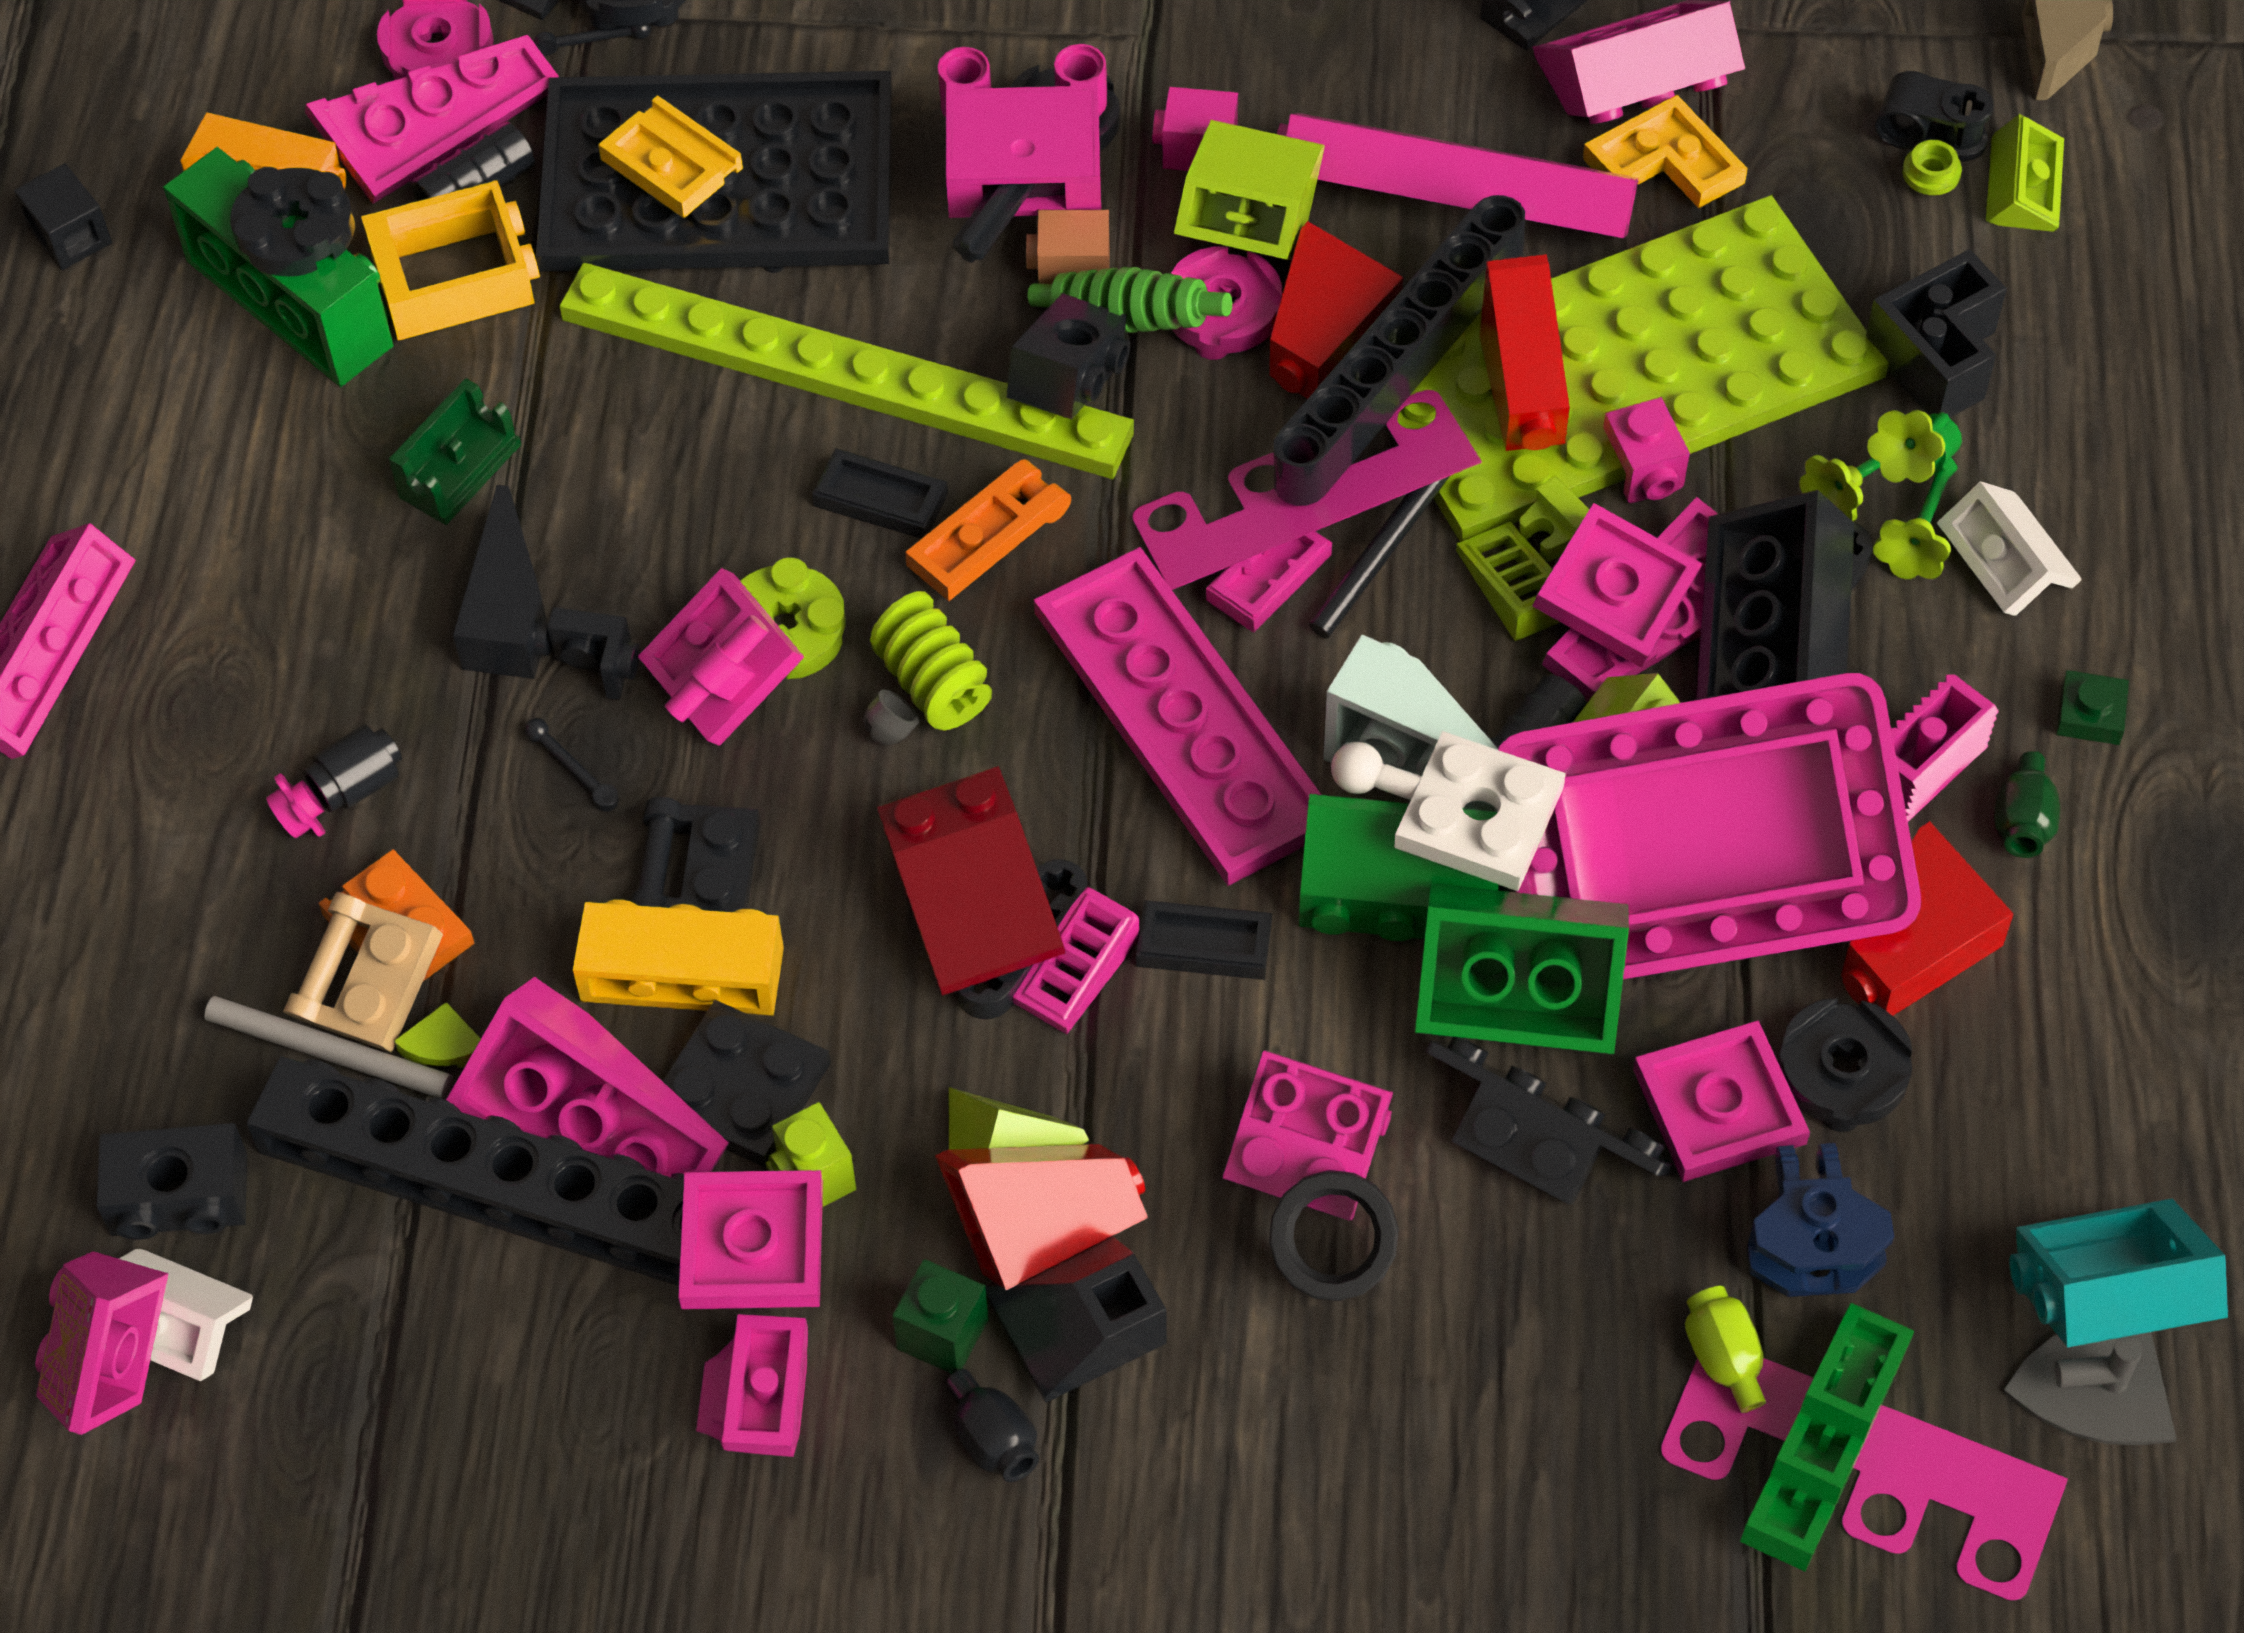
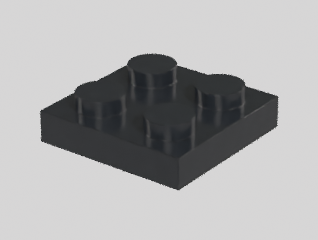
M714 1000L663 1082L729 1142L726 1150L766 1168L769 1155L776 1152L772 1126L803 1110L830 1066L831 1060L828 1050Z

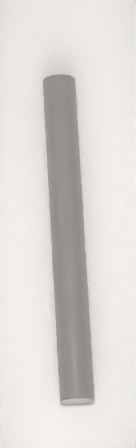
M213 996L206 1006L205 1020L433 1097L445 1099L451 1090L453 1076L451 1074L217 996Z

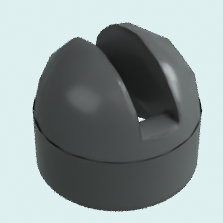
M881 690L869 703L863 717L865 730L870 732L871 739L878 744L887 746L898 744L905 739L918 725L919 717L914 708L901 696L889 690Z

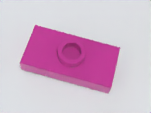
M1314 531L1229 566L1206 588V601L1254 633L1331 556L1332 542Z

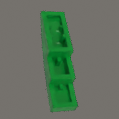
M1850 1303L1811 1382L1792 1428L1776 1458L1770 1477L1749 1517L1740 1540L1741 1543L1806 1572L1906 1353L1914 1330Z

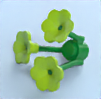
M1897 410L1888 411L1878 420V432L1868 440L1867 448L1871 458L1857 467L1846 466L1843 461L1835 458L1828 461L1821 455H1814L1805 462L1806 474L1799 480L1801 492L1807 493L1819 490L1853 522L1857 519V507L1863 502V494L1860 489L1863 478L1880 468L1883 477L1894 483L1901 482L1906 478L1913 482L1921 483L1928 480L1934 474L1935 477L1918 518L1906 523L1896 519L1886 521L1880 529V538L1874 544L1873 553L1880 561L1889 563L1891 572L1902 579H1912L1917 575L1926 579H1934L1941 575L1944 568L1943 562L1949 557L1951 546L1945 538L1935 534L1930 522L1948 479L1958 469L1952 456L1960 449L1962 443L1961 432L1958 426L1949 418L1948 414L1940 412L1927 415L1923 411L1913 410L1905 415Z

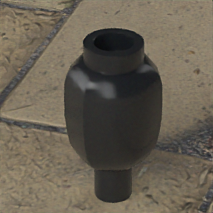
M961 1369L953 1373L948 1378L946 1387L958 1402L954 1417L955 1430L972 1459L983 1470L1001 1474L1007 1482H1016L1029 1475L1036 1468L1039 1462V1455L1035 1451L1037 1431L1025 1412L1006 1393L993 1387H980L968 1369Z

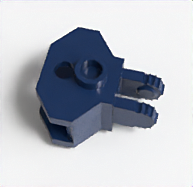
M1836 1143L1818 1145L1815 1163L1819 1179L1800 1180L1799 1160L1795 1153L1794 1145L1776 1147L1775 1167L1779 1195L1778 1199L1753 1221L1746 1248L1750 1275L1787 1297L1856 1293L1885 1267L1887 1261L1885 1249L1894 1240L1891 1213L1852 1190L1850 1177L1842 1178ZM1830 1269L1829 1274L1824 1277H1815L1810 1274L1816 1270Z

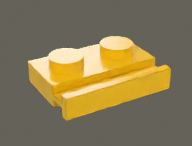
M657 95L651 100L652 107L645 113L638 111L598 144L600 157L606 164L675 213L685 218L725 184L724 178L732 171L737 174L743 169L741 153Z

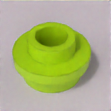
M1927 140L1916 145L1905 157L1902 168L1905 182L1915 191L1926 195H1942L1950 192L1959 183L1962 166L1954 148L1939 140Z

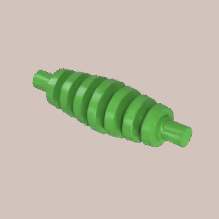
M1138 267L1105 268L1099 271L1084 270L1078 273L1064 272L1059 273L1052 284L1032 283L1028 289V302L1032 307L1049 308L1063 293L1088 301L1098 307L1109 308V312L1119 316L1122 313L1127 314L1126 333L1157 331L1158 329L1171 330L1178 329L1181 326L1183 328L1199 327L1205 321L1206 316L1228 317L1233 305L1230 293L1208 292L1205 283L1201 279L1191 277L1183 279L1180 275L1162 274L1159 271L1141 270Z

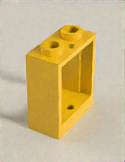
M498 180L361 216L371 257L381 278L380 285L398 341L535 304L530 280L540 278L537 262L531 244L519 245L517 236L525 235L520 211L516 200L505 203ZM493 232L496 233L506 263L505 266L409 291L399 260L400 257Z

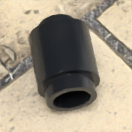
M363 724L312 757L313 764L303 770V775L322 806L331 813L341 806L345 809L351 808L398 778L399 773L395 764L402 760V756L393 739L383 728L374 732L369 726Z

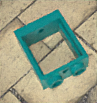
M2173 1198L2016 1227L2017 1253L2011 1254L2009 1258V1269L2013 1286L2019 1295L2025 1294L2035 1307L2040 1322L2042 1324H2049L2067 1348L2228 1318L2225 1254Z

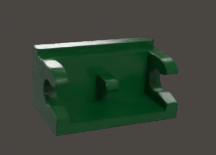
M467 378L457 386L389 458L399 498L444 525H447L522 445L520 437L515 435L512 417L505 404L500 401L492 411L489 410L484 404V396L479 385Z

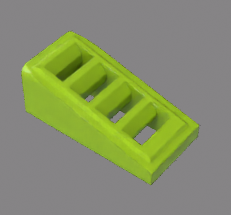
M1511 522L1457 543L1456 552L1514 641L1560 623L1558 620L1532 606L1537 595L1523 601L1519 598V596L1533 590L1538 594L1553 569ZM1502 544H1505L1508 548L1486 558L1481 554ZM1513 559L1518 563L1499 572L1494 569V567ZM1523 575H1526L1528 578L1512 586L1506 583Z

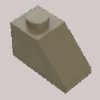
M2025 0L2021 15L2036 100H2048L2097 55L2102 33L2110 32L2112 28V0Z

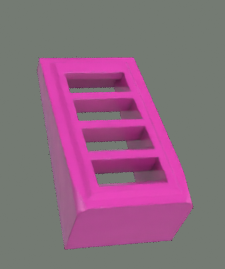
M1086 887L1057 927L1066 954L1034 964L1013 996L1014 1004L1065 1034L1069 1033L1138 943L1139 939L1138 916L1090 887ZM1079 941L1099 954L1095 959L1074 947L1075 944ZM1064 963L1083 974L1084 978L1082 981H1079L1060 970L1058 966ZM1047 982L1068 994L1071 998L1065 1004L1041 990V988Z

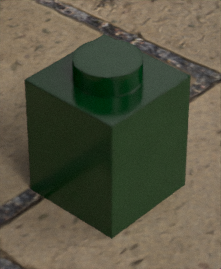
M923 1259L892 1315L897 1350L951 1374L961 1370L989 1320L985 1285Z

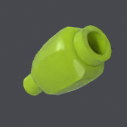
M1724 1286L1711 1287L1691 1296L1686 1301L1691 1313L1686 1318L1685 1328L1693 1350L1706 1374L1715 1383L1731 1389L1741 1413H1747L1766 1404V1400L1756 1377H1758L1763 1367L1764 1356L1758 1334L1747 1309L1740 1300L1728 1297Z

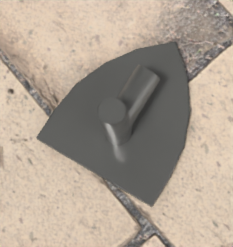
M2152 1332L2068 1348L2058 1335H2055L2023 1361L2003 1391L2004 1394L2035 1418L2076 1437L2104 1444L2120 1445L2171 1443L2177 1440Z

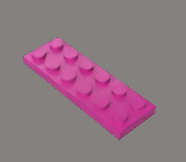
M1141 547L1034 599V611L1037 618L1227 886L1305 846L1309 794L1321 795V793Z

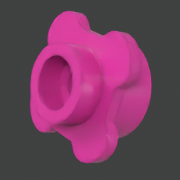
M281 773L274 776L280 788L267 796L266 800L282 826L296 839L311 828L317 836L321 837L324 835L325 830L316 818L324 812V808L312 789L303 780L293 786Z

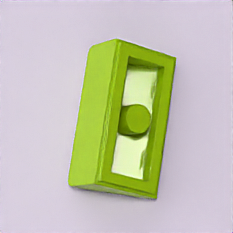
M2018 114L1994 133L1991 140L1986 210L1987 222L1998 226L2054 232L2059 228L2064 138L2021 114Z

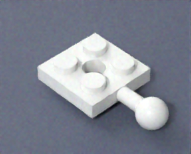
M1442 731L1422 776L1383 764L1379 752L1373 746L1364 742L1345 744L1335 753L1331 763L1334 781L1346 792L1361 794L1376 787L1411 800L1395 834L1394 848L1516 891L1520 889L1564 788L1566 774ZM1472 801H1485L1493 805L1498 813L1488 820H1475L1467 816L1462 808Z

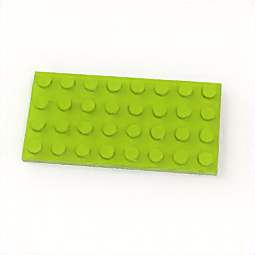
M1770 195L1551 278L1570 405L1565 444L1550 446L1542 450L1520 449L1505 451L1479 337L1482 311L1411 395L1424 390L1438 392L1482 461L1480 464L1451 475L1433 498L1455 535L1462 542L1505 523L1511 522L1513 524L1520 521L1521 516L1536 501V488L1555 475L1578 498L1625 480L1626 473L1603 428L1605 413L1662 397L1690 454L1886 378L1889 362L1867 339V331L1776 200ZM1412 403L1405 406L1399 412L1397 420L1404 428L1420 429L1429 425L1435 419L1436 410L1428 403Z

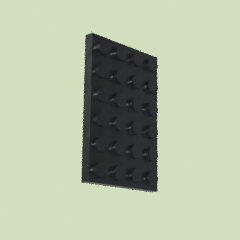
M891 71L549 77L536 249L539 271H579L583 263L609 270L889 264L893 87ZM657 95L741 153L743 169L737 174L734 171L724 178L725 184L685 218L675 213L606 164L600 157L598 144L638 111L645 113L652 107L651 100Z

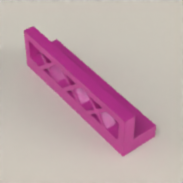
M90 523L50 537L0 623V751L10 759L24 756L136 561Z

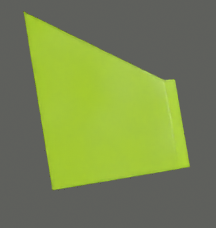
M949 1087V1150L1083 1145L1089 1141L1084 1129L1059 1118Z

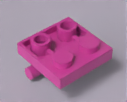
M721 568L638 655V658L672 697L665 704L666 709L681 722L689 718L707 741L720 746L799 664L804 656L735 574Z
M1263 1050L1223 1179L1280 1198L1305 1176L1326 1170L1354 1172L1366 1179L1379 1136L1385 1135L1391 1119L1392 1111H1389L1388 1108L1393 1092ZM1330 1194L1314 1199L1307 1207L1350 1221L1353 1220L1358 1202L1347 1196Z

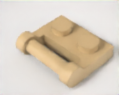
M336 892L328 908V912L333 915L298 994H290L283 1012L304 1023L392 1053L395 1047L394 1041L402 1031L443 933L433 925L367 904L350 895ZM356 925L368 928L369 930L335 1007L331 1008L322 1005Z

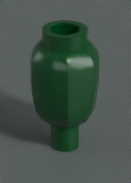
M2028 751L2020 756L2019 771H2014L2000 787L1995 804L1994 824L1997 833L2003 839L2005 849L2013 856L2020 858H2032L2039 855L2043 851L2044 845L2055 836L2059 827V794L2052 780L2044 773L2045 757L2035 751Z

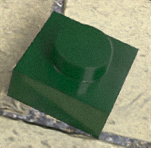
M2066 670L2061 686L2056 735L2120 745L2125 729L2129 680Z

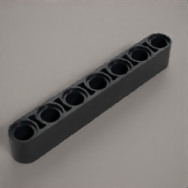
M1492 195L1479 201L1279 431L1274 439V489L1278 497L1286 503L1296 506L1310 505L1323 498L1482 311L1486 261L1518 258L1524 255L1525 210L1521 203L1514 198L1504 195Z

